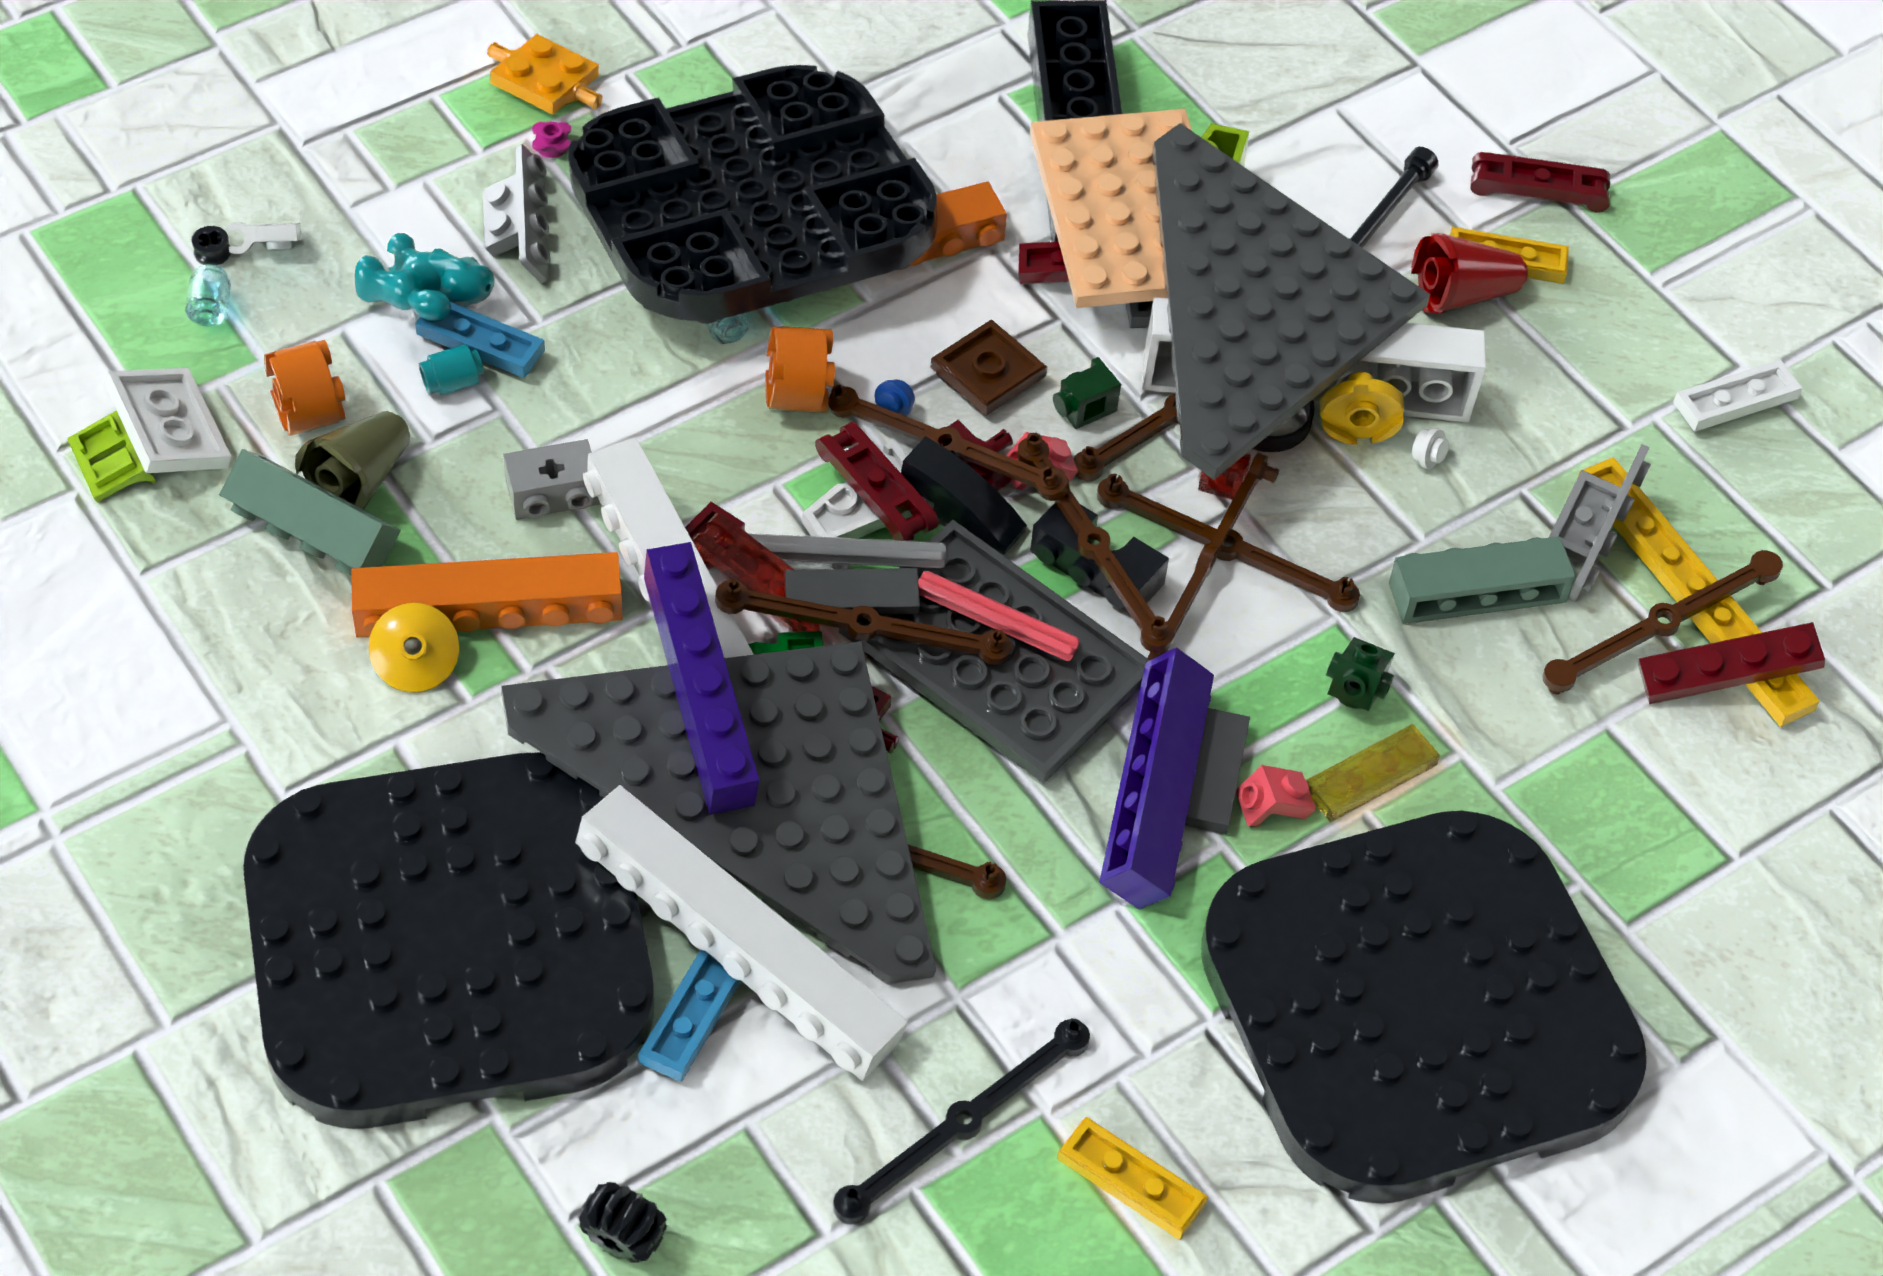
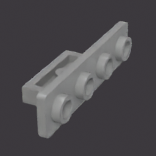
M524 144L515 147L516 174L483 189L484 248L495 257L519 246L520 263L540 283L549 280L548 264L551 261L547 248L549 226L546 220V205L548 204V198L544 183V176H546L547 171L542 159L537 154L533 155Z
M1641 444L1621 487L1581 470L1549 538L1560 536L1567 556L1584 564L1569 594V599L1576 602L1581 589L1587 592L1591 591L1601 570L1593 566L1598 554L1607 557L1616 539L1617 533L1610 529L1615 518L1624 522L1634 498L1627 496L1632 484L1641 486L1651 466L1650 463L1643 461L1650 447Z

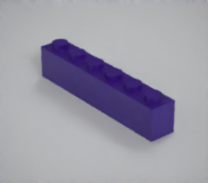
M691 542L646 549L644 581L709 815L755 806L759 777Z
M1177 647L1145 664L1099 881L1100 884L1139 910L1170 897L1174 889L1179 853L1183 845V832L1190 809L1191 791L1197 773L1199 750L1204 737L1207 709L1211 701L1210 694L1214 674Z

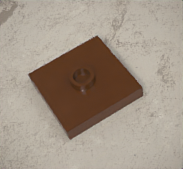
M992 319L932 357L930 365L933 371L985 416L1046 377L1047 366Z

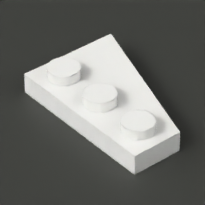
M893 437L883 446L882 453L901 473L903 460L907 455ZM847 481L844 484H836L803 512L802 523L811 536L858 539L886 527ZM924 498L931 507H934V503ZM908 510L902 513L904 518L913 516Z

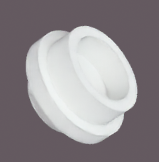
M1432 428L1431 430L1422 429L1417 435L1412 449V457L1415 461L1420 462L1421 467L1432 469L1437 463L1440 464L1445 459L1449 443L1445 439L1444 431L1439 428Z

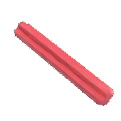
M924 571L918 580L920 596L991 628L998 629V631L1002 630L1009 636L1065 661H1071L1078 651L1080 644L1078 637L937 574Z

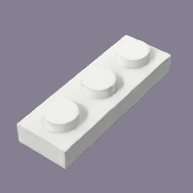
M1778 360L1679 391L1673 403L1693 431L1696 432L1797 400L1803 388L1782 360Z

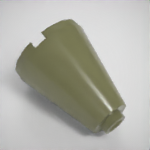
M382 411L306 442L296 453V473L299 474L302 471L305 479L364 509L410 443L408 425L402 417L389 411Z

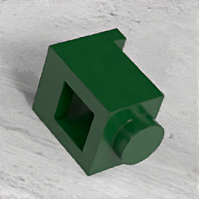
M1099 357L1092 359L1090 368L1081 372H1074L1061 380L1060 392L1053 395V404L1058 414L1066 417L1073 427L1078 429L1117 412L1121 383Z

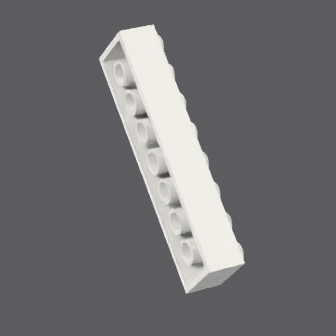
M1154 297L1144 350L1142 390L1176 393L1175 377H1173L1171 356L1172 339L1171 333H1169L1167 314L1168 299ZM1405 323L1313 399L1314 407L1320 408V399L1330 388L1341 382L1348 381L1349 376L1353 373L1366 372L1371 374L1373 379L1387 382L1402 392L1404 396L1403 416L1469 423L1486 369L1484 331Z

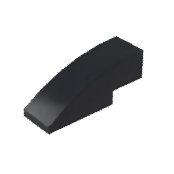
M925 436L903 460L901 474L923 498L934 503L933 510L937 518L948 524L954 520L1002 555H1005L1025 532L1026 523L987 480L963 460Z

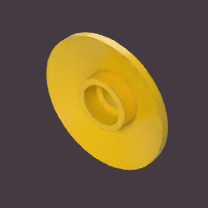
M406 603L390 609L376 622L369 639V657L378 676L391 687L405 692H423L437 687L450 676L459 657V639L452 622L441 611L422 603ZM411 638H417L422 643L420 652L415 655L408 654L404 648L406 641Z

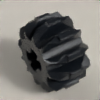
M615 1182L598 1184L594 1192L589 1194L582 1205L584 1209L578 1217L580 1221L579 1227L584 1234L589 1236L590 1242L598 1244L603 1248V1251L614 1254L618 1259L625 1258L631 1263L647 1261L652 1252H656L663 1240L662 1235L667 1228V1218L662 1211L657 1209L654 1202L648 1201L643 1197L642 1193H636L628 1186L621 1187Z

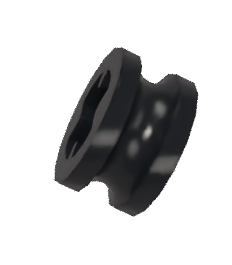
M205 226L194 232L191 243L194 248L193 253L196 261L206 266H217L228 260L231 252H229V237L224 229L217 226Z

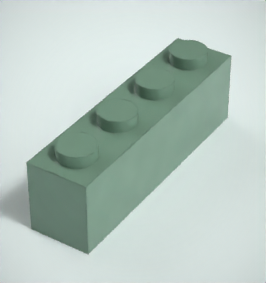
M245 449L241 450L219 496L233 503L230 510L251 521H255L257 516L268 522L265 527L267 531L286 540H289L291 535L303 541L300 546L302 550L321 559H324L326 554L338 560L335 567L351 575V568L382 567L401 532L397 527L274 461Z
M1558 536L1550 538L1535 537L1526 541L1503 544L1496 542L1486 546L1463 549L1450 548L1445 551L1424 554L1410 553L1395 558L1388 584L1403 624L1567 603L1576 576L1562 540Z

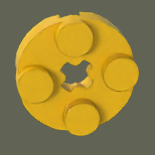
M1366 372L1351 374L1348 381L1333 386L1320 399V415L1324 431L1331 438L1345 444L1357 445V438H1371V444L1385 441L1395 435L1403 424L1404 396L1402 392L1387 382L1373 379L1372 375Z

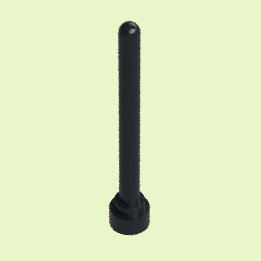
M1423 146L1415 147L1404 161L1403 175L1356 230L1350 240L1363 248L1414 184L1428 180L1439 167V160L1433 151Z

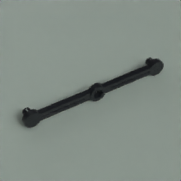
M1075 1018L1060 1022L1051 1041L973 1100L953 1103L947 1110L945 1121L859 1186L846 1185L840 1188L835 1193L833 1199V1211L836 1217L847 1224H857L863 1221L869 1214L872 1202L955 1139L966 1140L975 1137L980 1132L984 1117L1066 1055L1078 1056L1084 1053L1090 1041V1032L1087 1026ZM961 1114H965L972 1121L968 1124H961L956 1118Z

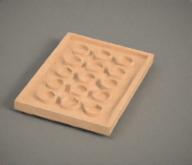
M1186 109L1031 122L1030 136L1076 308L1153 301L1154 297L1168 299L1164 283V256L1160 241V215L1156 200L1155 165H1153L1152 151L1154 142L1179 123L1192 131Z

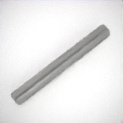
M751 533L738 535L736 542L737 556L742 559L935 569L945 568L948 560L947 545L941 542Z

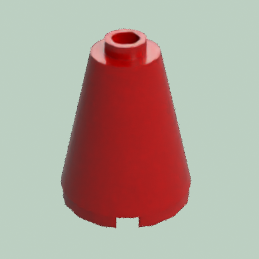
M1431 233V236H1424L1420 239L1414 251L1411 265V274H1418L1419 287L1430 294L1428 304L1423 309L1426 313L1439 314L1516 293L1522 288L1528 277V267L1518 253L1443 233Z

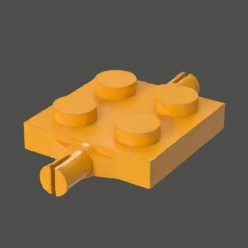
M539 34L534 35L516 50H510L497 42H493L488 47L487 56L501 62L490 71V84L552 115L564 105L574 101H580L594 110L600 107L603 95L587 88L591 82L599 77V64Z

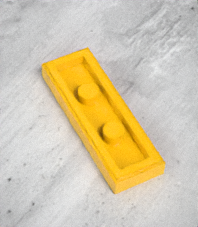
M1451 227V236L1518 253L1528 267L1527 278L1564 284L1567 275L1569 246Z
M1086 1116L1058 1151L1057 1160L1178 1240H1181L1207 1204L1209 1196Z

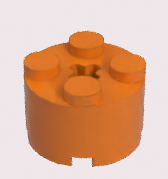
M787 326L771 328L766 356L770 357L769 370H765V398L769 409L827 412L829 392L828 388L825 387H833L835 379V363L827 361V354H831L833 346L832 330Z
M325 340L311 341L264 354L266 376L275 375V378L272 379L273 389L270 390L282 427L285 431L288 430V436L336 424L340 420L345 419V412L341 402L345 400L343 385L339 376L331 377L328 365L332 364V359Z

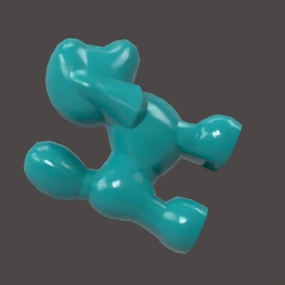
M399 232L392 235L387 245V252L394 254V265L388 267L389 271H385L378 258L368 255L363 256L355 268V289L360 299L368 303L384 301L397 309L405 311L413 308L421 318L431 321L445 319L451 309L450 302L468 308L472 304L486 300L490 296L495 282L494 274L490 269L480 265L474 257L458 258L441 248H435L432 252L416 251L414 239L406 233Z

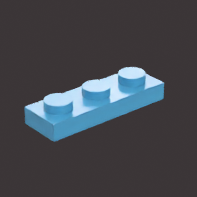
M450 302V312L445 319L431 321L420 317L415 323L417 335L449 348L466 344L470 351H478L481 361L522 378L527 376L545 352L544 339Z
M700 950L638 1053L639 1064L682 1082L741 980L732 978L725 971L721 963L705 950Z

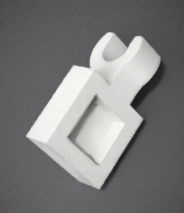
M235 222L227 226V231L238 230L245 237L244 243L241 246L229 247V252L234 254L248 251L255 242H267V249L292 248L291 241L301 239L300 223L247 225L242 222Z

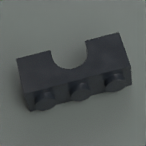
M1054 503L1033 525L1030 552L1035 554L1043 563L1052 565L1069 575L1077 584L1087 586L1106 598L1113 606L1128 612L1096 562L1083 557L1077 549L1078 535L1057 504ZM1081 505L1093 525L1097 527L1098 515ZM1133 536L1124 547L1113 550L1112 553L1145 602L1148 603L1165 584L1169 558ZM1089 540L1088 542L1092 544L1094 540Z

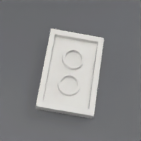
M189 368L108 371L104 384L146 474L228 468L232 456Z

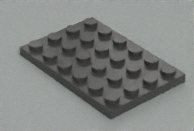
M952 520L929 541L941 542L947 545L948 560L946 567L942 569L917 568L918 580L924 571H930L1074 635L1080 640L1075 657L1071 661H1065L1007 634L1005 635L1011 642V651L1008 659L998 665L988 664L976 654L878 635L870 640L861 641L863 651L1044 784L1140 689L1145 664L1150 660ZM920 595L919 614L880 615L978 635L996 630ZM860 618L857 620L861 626L870 625L867 619ZM839 628V633L848 640L860 642V640L849 635L847 629Z

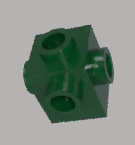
M1353 637L1343 654L1335 652L1329 664L1326 676L1332 678V682L1327 694L1338 698L1347 707L1354 709L1362 708L1369 711L1376 698L1385 699L1390 689L1394 675L1388 673L1395 653Z

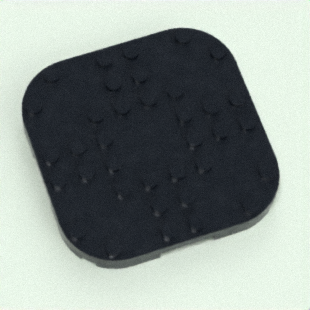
M813 65L780 66L732 78L733 91L669 108H665L660 98L657 97L607 111L587 122L582 127L583 135L578 141L572 140L568 150L570 179L574 195L629 293L648 310L667 317L698 321L703 324H710L718 319L740 315L782 302H789L793 299L908 268L912 262L927 251L937 232V197L935 188L915 158L907 160L885 128L884 112L866 87L845 73L837 71L834 78L827 72L817 71V66Z
M542 752L517 753L320 784L298 791L280 802L264 816L247 844L243 864L264 1049L272 1078L281 1094L292 1106L297 1104L304 1110L314 1114L316 1121L327 1125L348 1129H367L426 1119L425 1109L523 1092L524 1101L579 1092L608 1081L628 1066L627 1060L638 1049L640 1044L644 1045L652 1027L654 1017V986L636 893L621 886L615 875L599 862L592 861L586 857L580 846L575 843L582 816L604 799V797L599 795L600 790L580 777L576 780L547 761L546 755Z
M1464 810L1439 812L1251 864L1231 876L1218 890L1209 907L1201 943L1203 968L1225 1019L1232 1018L1265 1092L1262 1101L1286 1153L1307 1177L1320 1186L1325 1182L1337 1189L1348 1192V1199L1367 1203H1392L1408 1200L1453 1186L1456 1178L1464 1174L1537 1152L1542 1159L1593 1143L1609 1134L1623 1121L1642 1085L1646 1070V1048L1636 1018L1546 853L1527 834L1501 819Z

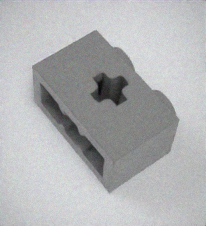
M588 439L503 454L506 483L516 520L541 517L545 514L573 509L581 510L586 507L600 505L597 496L592 498L589 495L583 479V473L587 472L588 454L591 453Z

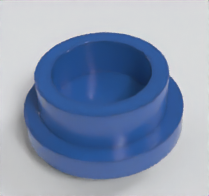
M899 379L882 382L877 386L874 394L876 405L906 417L911 413L915 402L912 388L906 382Z

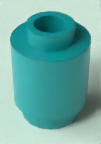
M466 344L428 355L426 361L418 363L423 384L429 395L438 392L441 396L479 384L478 375L484 374L483 364L478 351H470Z

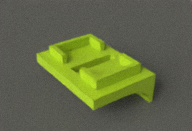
M117 410L67 438L91 494L97 503L131 484L142 481L157 483L153 473L146 474Z

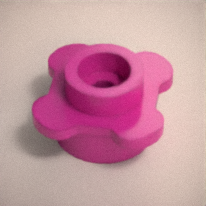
M538 122L533 125L532 131L536 136L535 140L532 141V148L542 156L556 158L569 150L571 141L568 140V134L571 133V126L568 123Z

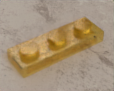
M1411 724L1306 781L1309 785L1313 802L1329 822H1332L1437 766L1440 754L1415 725Z

